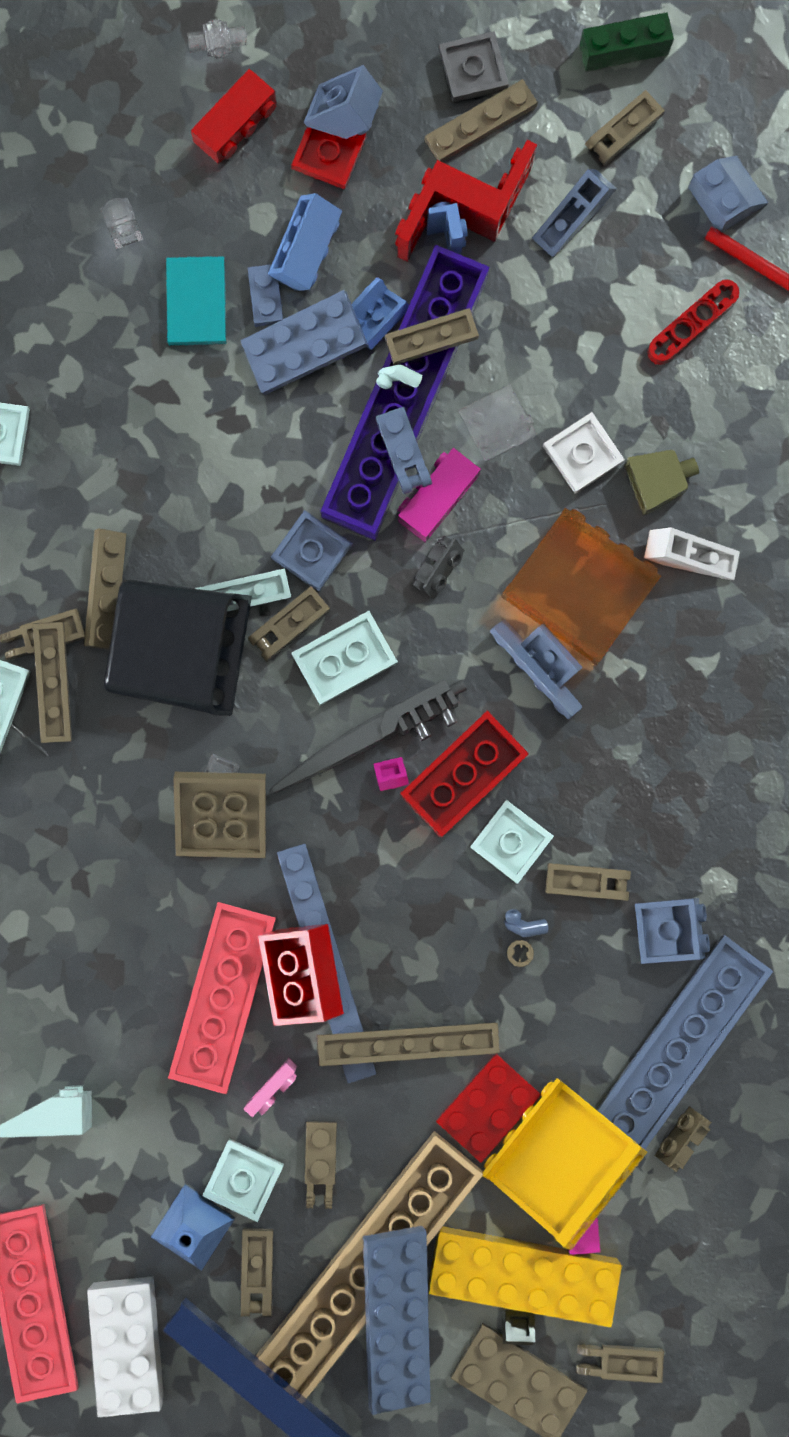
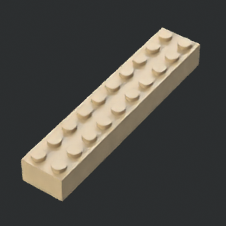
M433 1131L256 1354V1357L307 1399L366 1324L363 1236L423 1226L426 1230L428 1245L483 1176L482 1170L438 1133Z

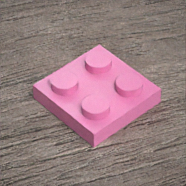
M288 1058L248 1101L244 1110L252 1118L257 1112L263 1115L277 1099L273 1096L277 1090L280 1089L284 1093L296 1080L297 1075L294 1072L297 1069V1065Z

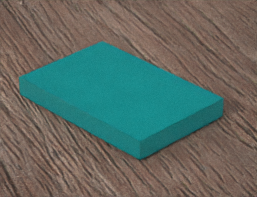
M224 256L166 258L168 345L227 344Z

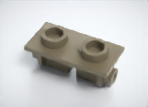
M689 1106L686 1112L679 1117L676 1126L668 1137L662 1141L659 1150L654 1156L675 1172L679 1168L683 1169L695 1152L687 1146L688 1143L691 1141L699 1146L711 1130L708 1127L712 1122Z

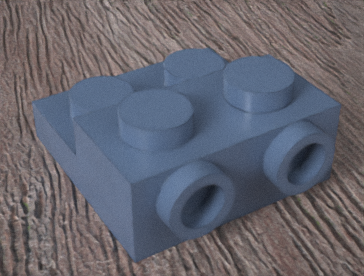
M699 898L635 904L641 964L699 960L705 958V952L710 951L708 934H703L702 922H706L707 919L705 904H699Z

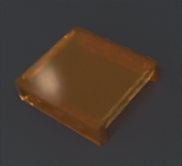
M564 508L557 521L522 569L504 590L501 598L539 625L544 623L554 636L597 666L662 576L657 573L658 569L652 563L646 560L641 562L633 556L634 552L628 546L622 543L617 545L610 540L609 533L599 526L593 528L586 523V517L575 509L570 511Z

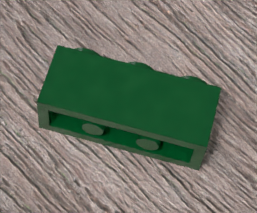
M668 12L583 29L579 45L585 71H591L669 55L674 37Z

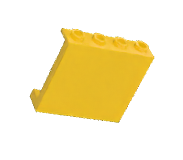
M557 1078L554 1082L551 1081L544 1087L541 1092L542 1098L535 1106H530L522 1116L523 1122L516 1130H511L503 1140L504 1146L498 1154H492L485 1162L483 1177L494 1183L551 1233L559 1244L566 1249L572 1250L648 1152Z

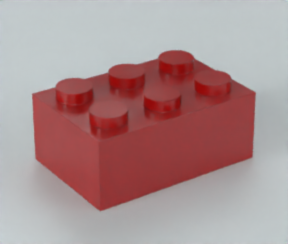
M328 924L278 929L258 936L274 1026L325 1022L344 1014Z

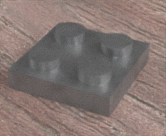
M495 31L439 44V53L452 102L500 92L508 88L509 83Z

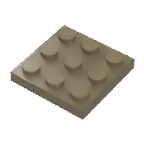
M174 773L176 856L266 858V774Z

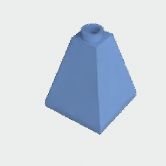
M185 1184L151 1238L202 1271L235 1217Z

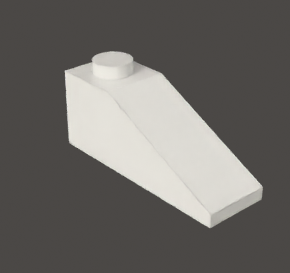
M670 527L649 531L644 559L672 568L734 580L740 552Z

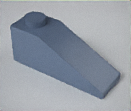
M588 169L532 239L549 255L555 257L601 209L617 188L596 169Z

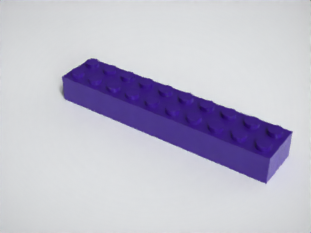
M435 245L399 330L470 308L473 314L487 282L490 267ZM459 345L398 364L422 375V380L417 388L401 381H393L392 387L389 389L381 388L375 383L321 508L322 519L376 540L399 487L396 473L376 422V416L404 407L415 439L418 442ZM388 353L382 368L395 366L393 365L390 353Z

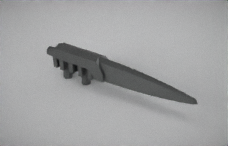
M441 680L368 719L293 769L271 787L270 795L315 777L394 738L398 730L402 735H406L410 730L415 729L418 737L423 741L431 736L425 722L434 720L438 715H441L447 727L457 723V719L451 709L458 707V701L455 696L467 690L464 682L460 680L449 686L445 680Z

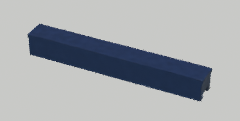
M187 1298L182 1301L179 1309L167 1322V1326L163 1330L289 1437H352Z

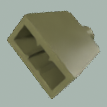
M674 450L632 456L627 458L624 464L643 516L683 495L688 489L686 478L699 474L698 464L694 457L679 462Z

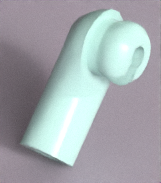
M395 365L382 368L378 372L379 377L376 383L381 388L389 389L392 387L393 381H401L417 388L422 380V375L403 365Z

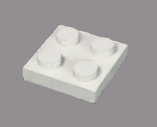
M592 412L543 443V448L575 494L622 464L625 460Z

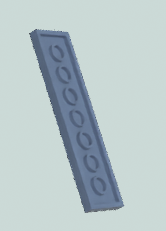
M722 935L596 1110L643 1149H646L773 971L727 936Z

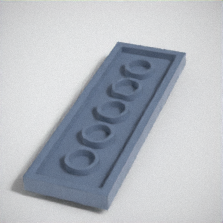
M423 1226L363 1236L369 1410L372 1415L431 1403L426 1230Z

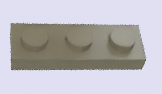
M470 308L385 334L393 365L479 339Z

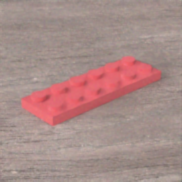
M221 902L217 903L169 1072V1079L227 1094L263 967L258 936L273 931L276 921L275 917Z
M44 1204L0 1213V1319L16 1404L77 1391L79 1388Z

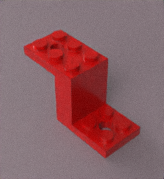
M526 140L522 149L517 147L510 162L512 164L508 174H503L498 188L437 160L433 169L428 168L423 176L421 184L424 186L420 195L415 193L408 207L411 211L407 220L402 218L396 229L395 235L398 236L395 245L398 246L397 257L406 262L409 261L427 225L428 209L440 202L457 203L460 219L465 218L467 229L495 242L533 168L537 144Z

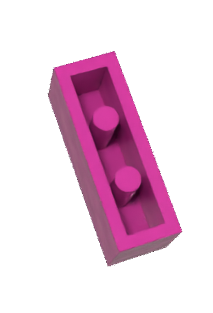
M452 448L448 454L443 452L434 463L436 469L430 476L432 485L424 488L422 485L415 487L418 492L412 499L407 497L397 509L400 513L398 515V522L425 543L480 476L481 469L455 448Z

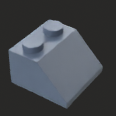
M359 66L318 85L304 123L307 127L346 139L357 134L362 135L372 126V120L378 109L383 90L365 66Z
M737 156L715 160L694 173L688 186L713 226L721 232H724L768 204V201Z

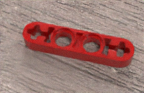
M728 279L718 282L660 332L649 344L647 354L650 361L658 365L668 363L733 307L740 294L737 284ZM731 291L730 297L721 300L717 306L714 301L718 299L721 292ZM700 306L708 307L712 312V317L708 320L700 319L696 313L697 308ZM686 325L690 329V336L685 339L679 338L675 333L676 326ZM670 338L672 344L667 348L666 356L663 353L657 355L655 353L656 345L662 347Z

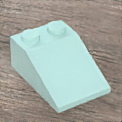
M81 1085L65 1086V1089H60L58 1094L0 1124V1137L83 1135L92 1128L91 1091H83V1086Z

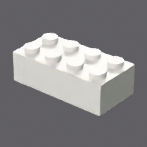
M154 1276L92 1283L87 1293L98 1417L160 1411L164 1403Z

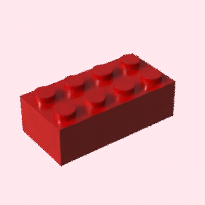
M487 710L400 793V796L442 838L529 753Z

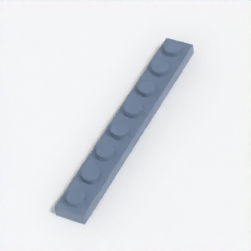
M306 844L279 851L277 856L299 927L328 924L344 1012V1014L328 1020L332 1034L364 1032ZM373 1062L342 1065L347 1083L377 1074Z

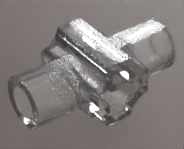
M220 19L210 20L208 23L203 24V31L187 33L190 53L207 51V56L214 59L225 58V56L232 53V47L247 46L245 26L228 28L227 22Z

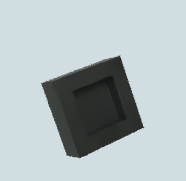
M504 1310L502 1312L503 1344H535L534 1313Z

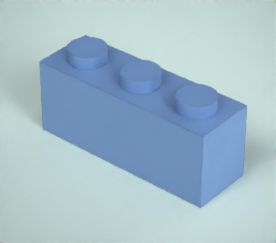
M316 193L300 196L268 275L294 291L310 290L317 280V271L321 261L328 254V244L331 237L339 227L338 220L342 210Z

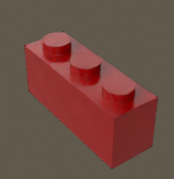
M249 68L191 129L193 142L218 164L224 158L229 159L237 150L239 142L244 137L247 139L254 133L257 123L263 117L268 118L273 113L277 103L275 90Z

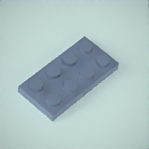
M344 290L240 340L260 391L264 395L368 346L349 296Z

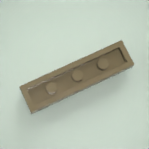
M522 79L427 134L425 142L435 158L444 162L537 108L538 102Z
M101 528L94 531L84 640L85 647L109 650L118 591L123 577L126 533Z
M64 622L33 623L41 743L72 741Z

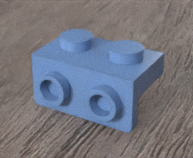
M440 202L429 208L426 225L427 234L444 232L447 249L461 255L462 247H466L465 237L468 236L465 218L460 219L457 203Z
M379 277L367 286L352 303L368 343L367 348L372 350L385 334L406 314L409 307L407 301L388 290L383 280Z

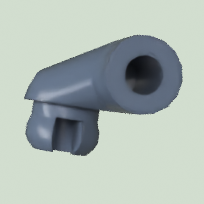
M516 909L508 910L505 913L506 919L504 924L506 928L521 937L527 938L548 933V924L545 919L526 922L521 919V913Z

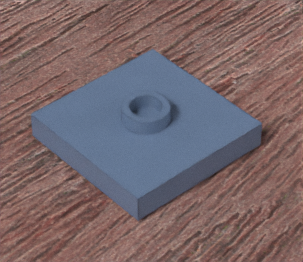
M304 510L270 558L301 581L312 586L314 590L320 592L353 546V543Z

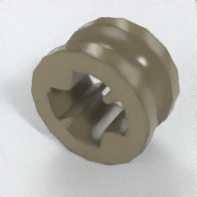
M516 940L508 947L507 957L514 966L524 967L533 960L534 950L527 941ZM517 945H520V948L524 945L529 950L526 953L528 959L524 962H521V959L517 962L512 957L515 954L513 948Z

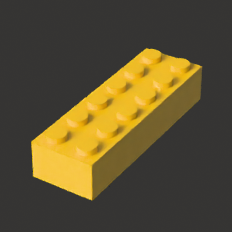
M442 1226L436 1236L428 1282V1293L430 1295L612 1328L622 1265L614 1257L592 1253L569 1254L565 1248Z

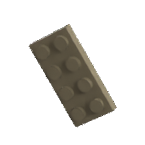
M483 1322L450 1375L452 1380L542 1437H561L587 1393L586 1387L521 1346L503 1344L502 1334Z

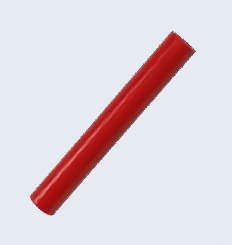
M712 226L704 238L705 240L789 291V273Z

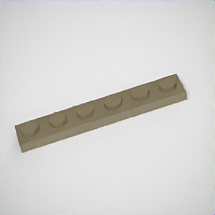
M498 1023L317 1035L318 1066L500 1053Z

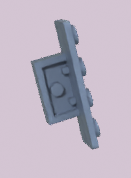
M506 620L501 621L490 630L497 644L506 649L514 658L516 665L530 676L536 688L546 694L559 713L570 719L582 708V705L564 684L583 667L544 623L535 629L525 640Z

